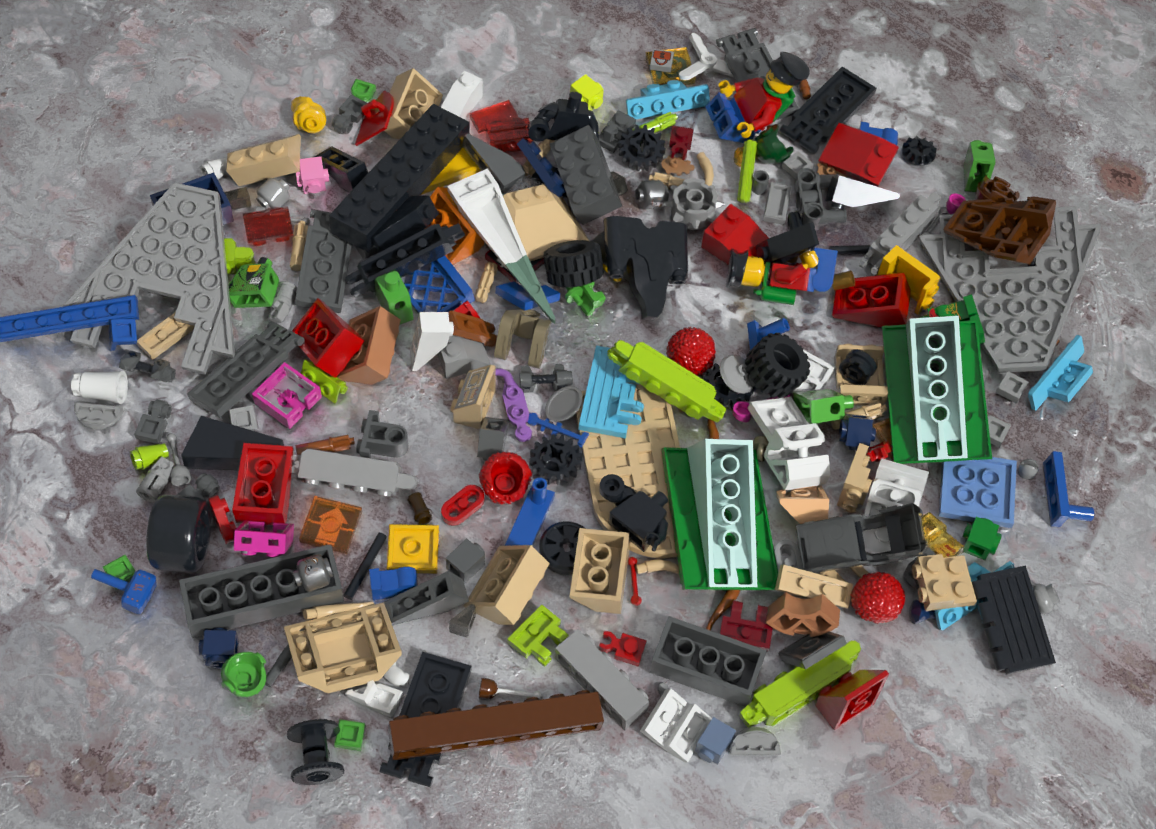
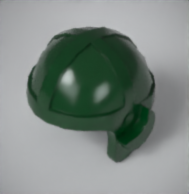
M778 124L766 126L767 129L760 132L759 136L754 140L757 142L756 157L766 164L783 163L790 157L794 148H786L778 139Z

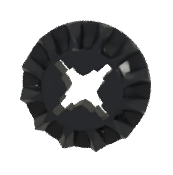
M916 135L915 138L909 137L903 143L902 155L909 163L924 166L933 162L936 157L937 148L933 146V141L928 142L926 137L920 139ZM916 147H920L923 150L922 155Z

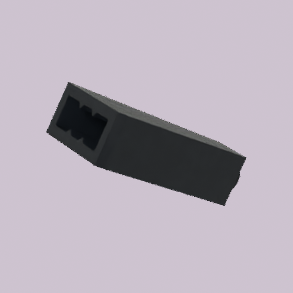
M201 416L181 457L184 466L188 469L239 471L243 443L284 446L282 439Z

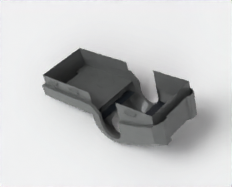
M914 503L878 510L880 514L872 516L852 514L795 525L802 568L812 573H820L859 565H882L924 555L929 548V544L924 537L921 520L923 511ZM887 526L891 550L867 554L862 532Z

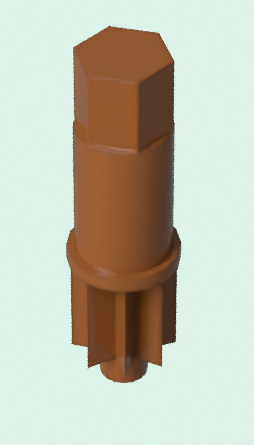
M348 435L295 446L297 455H301L306 449L339 452L351 449L350 445H354L355 441L354 437L349 438Z

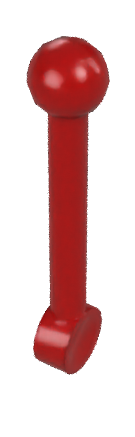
M630 557L628 564L631 567L633 588L631 603L638 606L641 604L642 599L638 596L635 567L637 559Z

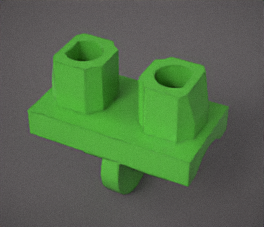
M594 282L583 286L566 287L568 292L565 295V300L567 303H576L586 316H591L595 308L602 306L606 297L602 291H593Z

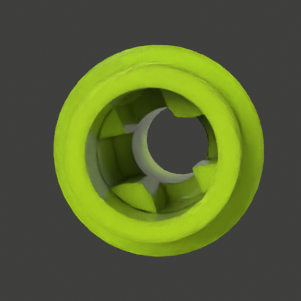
M165 443L135 447V450L130 451V457L136 470L140 468L144 470L154 465L161 457H169V453Z

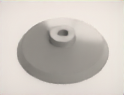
M728 355L720 363V373L723 381L731 390L737 393L745 394L750 392L755 383L750 381V375L746 373L745 359L737 355Z
M566 386L553 393L545 406L547 418L552 421H564L571 418L581 406V390L575 386Z

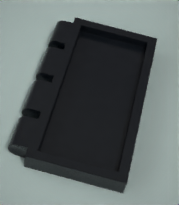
M1026 565L977 576V580L972 582L976 600L983 599L984 601L977 604L982 624H991V627L984 629L990 649L998 648L999 650L992 653L996 670H1005L1007 675L1055 664L1056 661Z

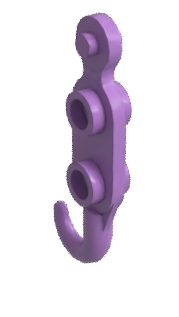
M497 368L496 376L503 377L505 382L502 394L508 420L517 427L515 437L521 442L529 441L532 437V430L526 425L529 420V410L524 392L514 381L509 371Z

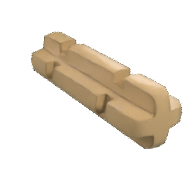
M491 262L485 264L478 289H476L474 295L475 301L481 303L487 301V294L490 292L494 276L497 272V264Z

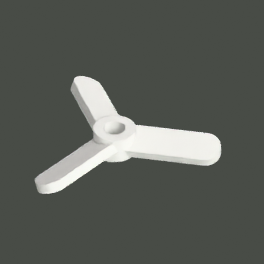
M691 33L689 39L700 60L681 71L679 78L681 80H690L703 71H715L733 77L727 63L708 53L701 37Z

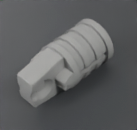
M280 281L278 283L268 320L281 323L288 316L297 293V287L287 281Z
M161 457L147 472L136 493L144 500L154 503L165 488V485H167L174 463Z

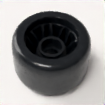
M162 495L155 500L150 512L146 536L147 557L154 569L194 573L202 568L208 552L211 526L209 506L204 499L194 496Z

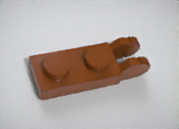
M451 310L448 312L449 322H453L454 326L453 335L481 342L484 346H496L497 335L492 334L496 330L494 324Z

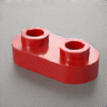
M477 485L465 486L443 504L441 508L443 521L451 526L463 523L483 506L484 491ZM470 498L476 499L475 502H469L468 500ZM451 513L458 514L456 517L450 516Z
M218 495L208 498L225 544L234 542L236 526L234 521L229 522L226 513L230 512L225 498L220 499Z

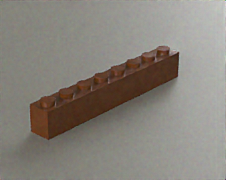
M582 690L570 696L555 694L550 696L549 699L539 700L538 697H532L524 700V702L513 703V701H504L499 703L498 706L492 707L482 704L463 711L460 708H453L447 710L446 713L435 714V712H425L420 714V717L413 718L402 715L389 721L388 735L392 760L598 731L601 730L604 718L598 692L590 693L589 690Z

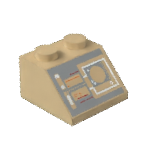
M488 365L468 371L465 380L461 379L458 393L460 394L458 399H453L450 412L453 413L454 423L480 430L496 391V366Z

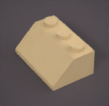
M414 68L396 76L390 90V94L394 99V107L388 127L384 131L392 138L400 139L432 104L439 106L443 94Z
M297 134L227 153L226 171L238 186L300 172L301 136Z
M579 528L570 589L571 599L596 612L621 614L629 557V533Z
M532 545L499 546L468 598L469 602L465 603L464 607L498 625H514L521 617V612L532 598L533 591L544 577L550 563Z

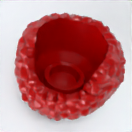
M684 327L672 335L666 347V355L669 359L695 375H702L707 372L708 368L711 369L716 358L713 338L700 328Z
M497 452L492 454L484 462L478 474L485 494L493 503L501 505L511 504L523 498L532 480V472L526 461L520 455L513 452Z
M873 572L864 574L853 587L851 606L856 610V615H859L865 621L875 624L888 623L897 619L905 603V591L899 581L888 573Z

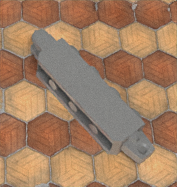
M933 192L928 198L920 195L870 245L859 266L864 268L869 263L873 264L874 266L870 274L876 276L883 257L896 245L906 251L933 222L939 209L938 204L941 196L936 192Z
M306 449L301 455H293L292 473L298 474L299 478H305L304 483L319 485V481L329 482L328 487L343 489L344 484L353 486V491L367 493V489L370 488L376 489V494L391 496V493L398 492L399 488L414 489L419 483L416 476L401 473L402 467L398 462L315 449Z

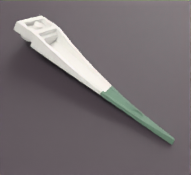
M488 168L447 186L448 193L457 205L459 212L551 322L555 324V316L523 247L499 185Z

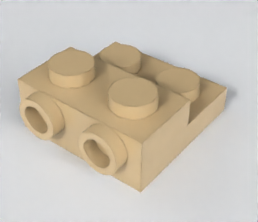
M859 443L837 506L842 507L847 512H855L858 504H864L872 482L871 479H868L871 469L866 468L870 459L866 455L869 446Z
M943 554L920 556L912 565L913 577L918 580L919 584L918 597L920 602L924 603L925 611L973 606L976 604L977 600L964 555L943 558Z

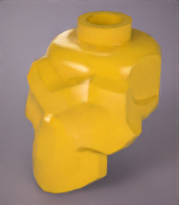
M300 96L292 100V120L299 130L314 134L320 132L325 127L326 112L321 105L314 103L310 97Z

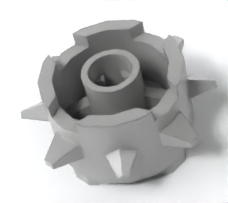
M696 178L685 179L683 184L679 186L672 185L670 189L673 193V199L663 202V205L671 207L672 221L684 223L687 225V229L690 230L707 229L711 222L717 218L715 208L725 205L724 202L717 201L718 196L714 185L708 186L703 179Z

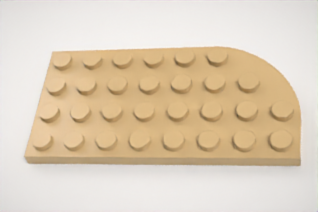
M640 384L636 385L634 400L644 404L643 412L630 413L640 415L642 418L639 425L625 424L628 425L626 438L578 430L579 435H582L584 432L589 433L582 447L593 512L600 526L605 531L618 532L608 524L610 511L617 506L601 496L599 491L601 479L608 474H615L623 479L624 485L638 492L643 491L650 498L657 491L664 493L668 498L662 448H680L671 404L655 393L649 392ZM586 390L581 391L582 403L579 410L575 413L578 429ZM669 500L663 506L667 512L666 521L668 522L666 540L657 546L655 552L651 550V545L643 552L630 541V551L652 558L677 557Z

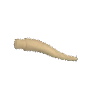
M700 152L696 157L704 172L705 184L711 186L714 178L713 167L705 153Z
M656 559L635 565L637 574L662 570L679 574V566L671 561Z
M374 602L314 606L311 609H304L303 616L305 620L317 619L374 605Z

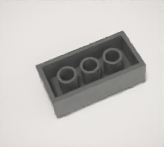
M589 125L550 143L572 211L582 225L622 207L599 140Z
M668 616L654 653L649 673L746 707L750 702L767 650Z

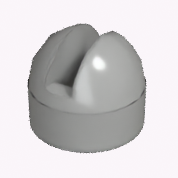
M1027 458L1023 460L1018 467V474L1026 480L1035 478L1038 473V464L1033 459Z

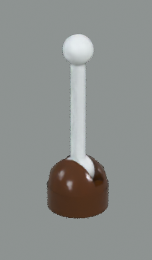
M481 678L480 699H492L497 693L527 698L538 697L539 700L542 698V694L539 691L530 693L498 688L494 680Z

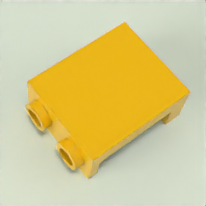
M896 245L883 257L877 276L904 273L911 289L910 297L918 302L914 313L919 315L923 310L927 311L934 303L932 298L939 289L937 285L940 276Z

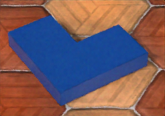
M514 281L496 286L495 294L524 311L539 307L525 289ZM547 285L541 286L549 304L560 300V292Z

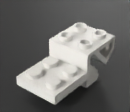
M791 397L750 402L748 410L769 441L763 456L784 490L825 485L831 475L829 456L817 453L809 454L807 451L809 447L822 445V442H825L824 434L816 423L809 424Z
M881 458L870 490L864 516L880 514L878 510L887 509V507L895 505L898 507L914 503L919 507L929 472ZM887 526L862 532L867 554L891 550ZM899 560V561H895V562L902 564L903 560Z

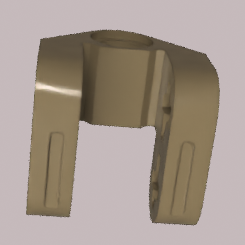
M522 309L506 310L500 321L494 358L507 360L512 336L517 335L518 337L532 340L528 365L540 369L548 342L551 321L541 313L531 309L526 311Z

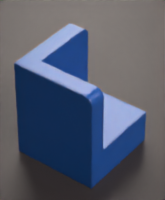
M113 319L110 321L108 328L110 351H115L117 345H133L137 343L135 319Z

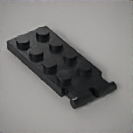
M842 66L793 114L792 122L788 126L785 124L781 126L779 132L793 141L800 138L799 145L816 154L819 150L818 145L822 141L828 142L838 123L845 124L875 94L877 88Z
M422 651L399 716L406 715L409 718L420 717V714L425 712L441 714L446 713L449 709L459 708L472 666ZM443 753L392 760V754H390L388 763L382 762L379 772L402 779L405 771L410 772L408 781L431 788L434 777L430 776L433 764L440 763Z

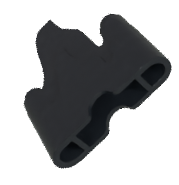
M623 216L604 218L606 261L610 278L618 279L624 277L627 266L629 285L639 302L642 319H656L664 308L669 279L672 280L673 284L679 285L686 283L688 278L687 225L678 222L659 221L656 227L647 228L639 218Z

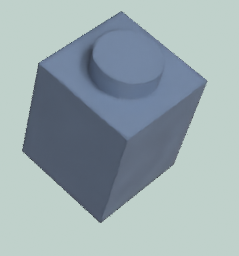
M713 717L697 742L695 752L708 763L714 762L718 765L735 736L736 730Z

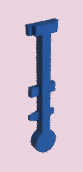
M536 413L529 414L527 423L530 426L538 424L541 426L540 431L542 432L545 428L553 430L551 435L554 434L555 437L557 433L578 440L577 443L580 448L583 447L589 436L587 432L579 435L561 428L562 423L559 422L556 425L551 424L548 418L541 420Z

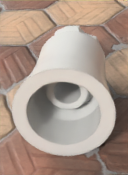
M125 371L77 372L71 381V390L74 396L122 404L127 396L128 379Z

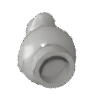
M1040 583L1032 585L1040 613L1044 615L1052 612L1054 605L1060 602L1055 588L1052 584L1047 586Z

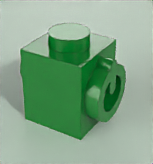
M976 516L973 524L967 523L962 537L966 538L962 552L982 560H986L989 553L994 555L1002 537V534L997 533L1000 525L994 524L989 519Z

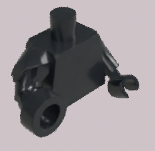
M570 92L568 100L558 99L556 102L541 107L534 120L528 124L527 129L531 140L541 142L546 139L558 140L589 125L599 140L598 122L593 111L588 110V104L581 101L582 95L578 92Z
M608 474L601 479L599 486L601 496L617 506L610 511L608 524L618 532L629 533L630 541L643 552L647 550L649 545L652 546L651 550L655 552L657 546L666 540L667 512L663 508L668 502L666 495L657 491L650 498L643 491L638 492L624 485L623 479L615 474Z

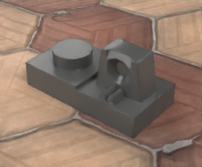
M618 110L599 134L601 147L614 153L618 148L619 141H621L622 133L626 134L627 128L633 129L636 125V119Z

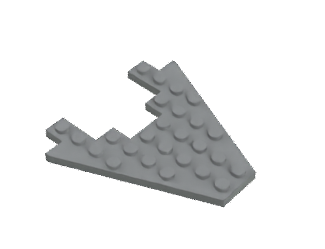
M174 182L62 307L132 295L137 297L140 290L177 298L180 301L174 319L177 322L195 326L181 365L183 370L206 375L213 353L234 358L235 349L219 193ZM103 326L74 330L70 341L73 344L95 348Z
M1077 206L1056 207L1053 218L1057 246L1041 247L1035 256L1036 266L990 269L989 254L981 250L965 251L964 242L944 233V227L954 214L939 215L940 234L920 235V244L955 302L961 301L964 296L972 294L985 335L986 343H981L997 372L1045 371L1099 236L1101 224L1079 225Z

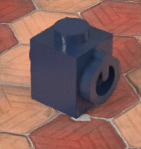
M846 414V419H841L839 442H844L846 446H849L850 450L857 451L859 443L870 448V443L875 441L876 436L873 419L865 415Z
M224 628L205 630L204 640H199V655L203 656L205 665L211 668L222 669L226 660L238 653L239 639L236 630H226Z

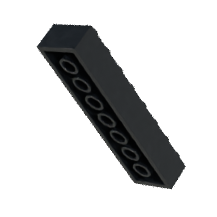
M432 104L329 215L331 233L363 251L366 250L368 253L374 245L371 239L372 235L410 196H420L463 148L464 136L468 133L470 134V122Z

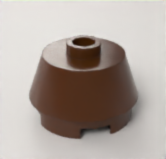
M985 176L977 185L975 200L992 199L993 203L1006 202V198H1013L1014 201H1017L1020 194L1018 191L1014 193L1009 188L1011 184L1006 180L996 176L991 180Z

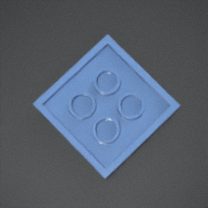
M992 457V459L942 462L939 517L974 522L977 516L989 519L994 524L1000 525L999 527L1012 528L1014 525L1017 461Z

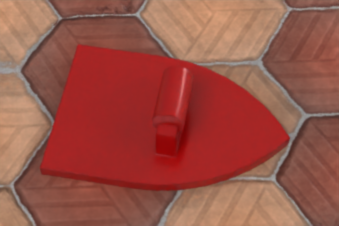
M383 91L376 100L373 99L361 107L365 117L355 142L356 146L387 129L394 107V99L389 92Z

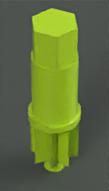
M668 112L655 117L654 120L645 123V125H647V130L654 127V133L661 132L675 125V120L678 117L676 114ZM644 124L640 125L639 128L643 129Z

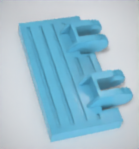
M596 346L578 430L626 438L628 425L625 424L639 425L642 419L640 415L630 413L643 412L644 404L634 400L635 384L639 385V383L628 379L626 375L618 371L620 366L614 363L613 360L608 359L607 351L611 348Z

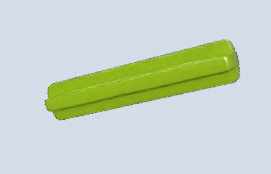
M753 140L744 142L737 201L741 203L750 202L757 149V142Z

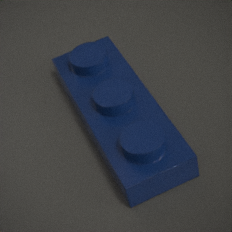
M524 138L520 140L517 145L549 191L561 197L566 193L562 186L564 182L557 173L551 171L553 167L551 163L539 154L541 152L539 146L532 141L530 143Z

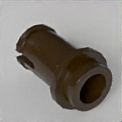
M415 492L409 495L407 501L413 510L415 522H418L420 525L429 523L432 520L433 512L427 508L422 494Z

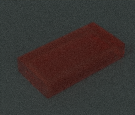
M507 100L470 113V119L477 132L481 133L517 121L518 114L511 102Z

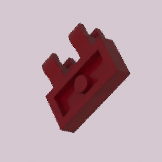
M733 600L730 617H722L720 634L769 652L773 628L766 624L768 607L758 605L755 621L741 619L743 602Z

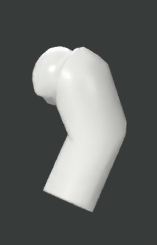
M396 662L384 674V678L395 686H406L410 680L409 674L398 668Z

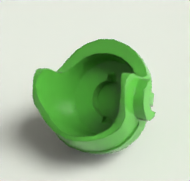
M240 652L232 655L226 660L221 669L222 687H226L231 693L242 698L258 694L266 683V671L264 668L266 660L258 652Z

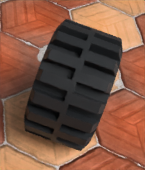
M586 240L567 241L548 248L543 254L547 282L554 286H583L600 279L604 274L600 245L595 242Z
M776 332L775 334L769 333L767 336H764L747 353V358L745 359L747 367L745 370L750 375V381H753L755 383L754 386L757 389L760 388L762 393L769 394L770 397L774 398L776 396L783 398L790 395L808 378L810 362L807 361V354L804 353V349L797 344L796 340L790 339L788 335L784 334L782 336L781 333Z

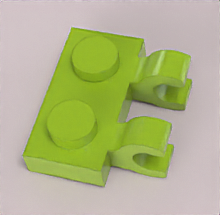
M541 605L507 638V643L526 659L533 654L536 660L545 667L552 660L550 657L552 653L541 645L543 641L549 636L558 646L569 635L558 627L561 624V619Z

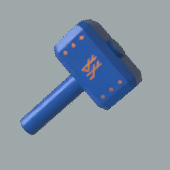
M94 569L91 578L124 591L121 598L122 608L135 614H141L144 611L157 586L156 576L143 570H137L130 582Z

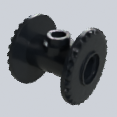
M314 719L299 722L288 729L287 739L295 743H302L304 765L291 772L293 782L299 785H321L333 782L343 776L344 766L340 763L329 762L330 752L327 746V740L335 737L340 732L338 723L328 719Z

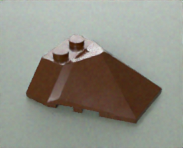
M1034 196L1027 197V201H1014L1013 198H1006V202L993 203L992 199L963 201L943 231L995 258L1031 264L1050 235L1056 200Z

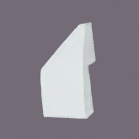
M374 680L367 682V686L355 691L353 689L347 690L346 695L348 698L393 718L404 698L402 691L380 683L376 684Z

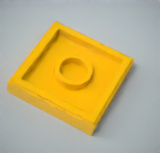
M389 524L387 570L413 567L418 574H437L439 525Z

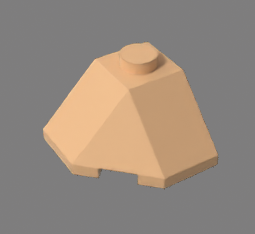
M821 485L792 489L787 493L783 489L776 491L779 503L799 524L828 519L829 498Z

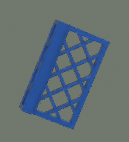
M446 256L431 262L430 271H420L418 269L408 274L413 275L411 284L404 283L406 288L410 289L411 305L418 314L419 312H425L426 306L438 307L437 312H449L466 301L470 304L475 301L472 289ZM417 276L429 277L427 286L416 285ZM433 277L443 278V287L431 286ZM414 290L425 291L424 299H414ZM430 291L441 293L439 302L428 300ZM445 293L455 294L458 297L452 303L444 302Z

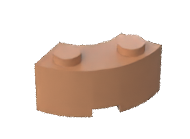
M785 592L768 606L766 623L772 628L794 636V633L810 634V637L819 636L839 626L840 609L823 594L815 598L802 599Z

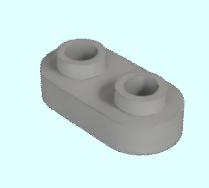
M791 540L778 542L774 549L778 573L780 565L803 570L797 544ZM782 553H787L790 557H783Z

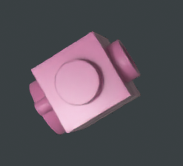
M322 158L300 159V172H296L298 187L303 186L304 194L326 191L325 182H329L328 168L323 169Z

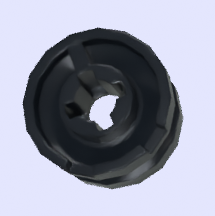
M858 349L851 350L839 365V371L843 378L853 385L867 384L870 377L877 370L874 359L866 352Z

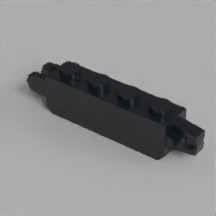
M459 223L449 228L447 226L441 227L440 224H434L360 262L357 266L358 270L345 277V282L349 285L362 279L364 280V282L351 289V295L356 297L368 291L373 293L375 292V279L377 277L397 271L402 278L454 251L452 247L456 245L455 241L464 237L465 233Z

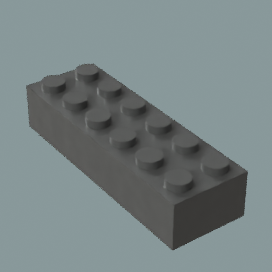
M331 544L179 580L187 624L192 638L204 636L205 630H212L214 628L229 630L300 613L304 609H311L314 606L344 602L342 586ZM319 554L323 559H328L333 577L330 578L328 586L307 592L303 585L297 586L293 572L297 571V562L299 560Z

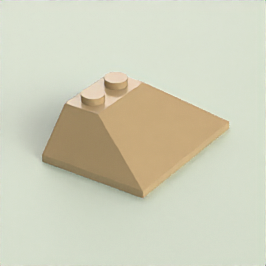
M545 184L503 195L530 261L544 258V252L556 244L574 240L589 241L563 197H558L550 192Z
M384 602L284 626L298 681L326 693L367 684V682L372 680L374 682L379 681L402 655Z

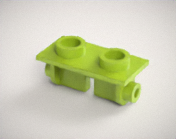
M304 360L301 374L318 385L321 394L335 404L338 394H344L347 391L346 382L338 377H329L328 373L315 366L312 361Z

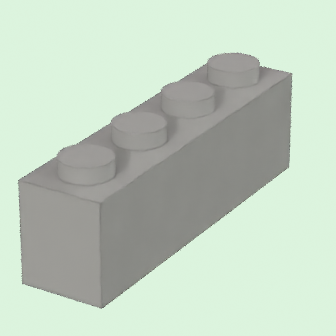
M577 629L555 648V659L585 690H589L590 693L598 692L601 707L624 731L647 712L649 705L647 694L630 682L631 680L625 671L618 670L613 665L612 659L606 652L603 651L601 653L596 648L594 640L588 634H583Z

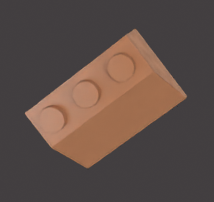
M381 306L350 319L348 325L363 338L364 343L337 377L342 381L369 385L387 379L390 373L392 356L395 352L394 347L399 334L398 329L401 319Z

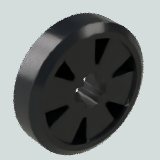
M563 521L549 526L543 532L539 543V553L550 563L547 567L548 569L558 574H573L579 528L585 527L575 522ZM564 544H568L570 548L569 552H565L563 548Z

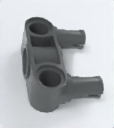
M802 168L798 171L794 191L796 207L800 213L802 225L813 222L815 230L818 231L820 227L827 224L846 223V209L826 210V208H823L820 188H829L832 176L839 174L819 175V173L810 168Z

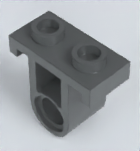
M369 410L367 419L362 421L361 433L364 434L362 439H358L356 453L360 454V457L371 458V454L388 457H401L405 455L408 451V434L406 429L397 424L380 422L379 411Z

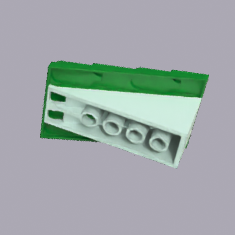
M959 316L909 319L906 325L882 326L893 462L912 464L992 459L977 320L959 321ZM930 365H936L938 367V371H932Z
M704 439L688 448H662L665 483H667L682 590H775L778 569L756 450H753V440Z

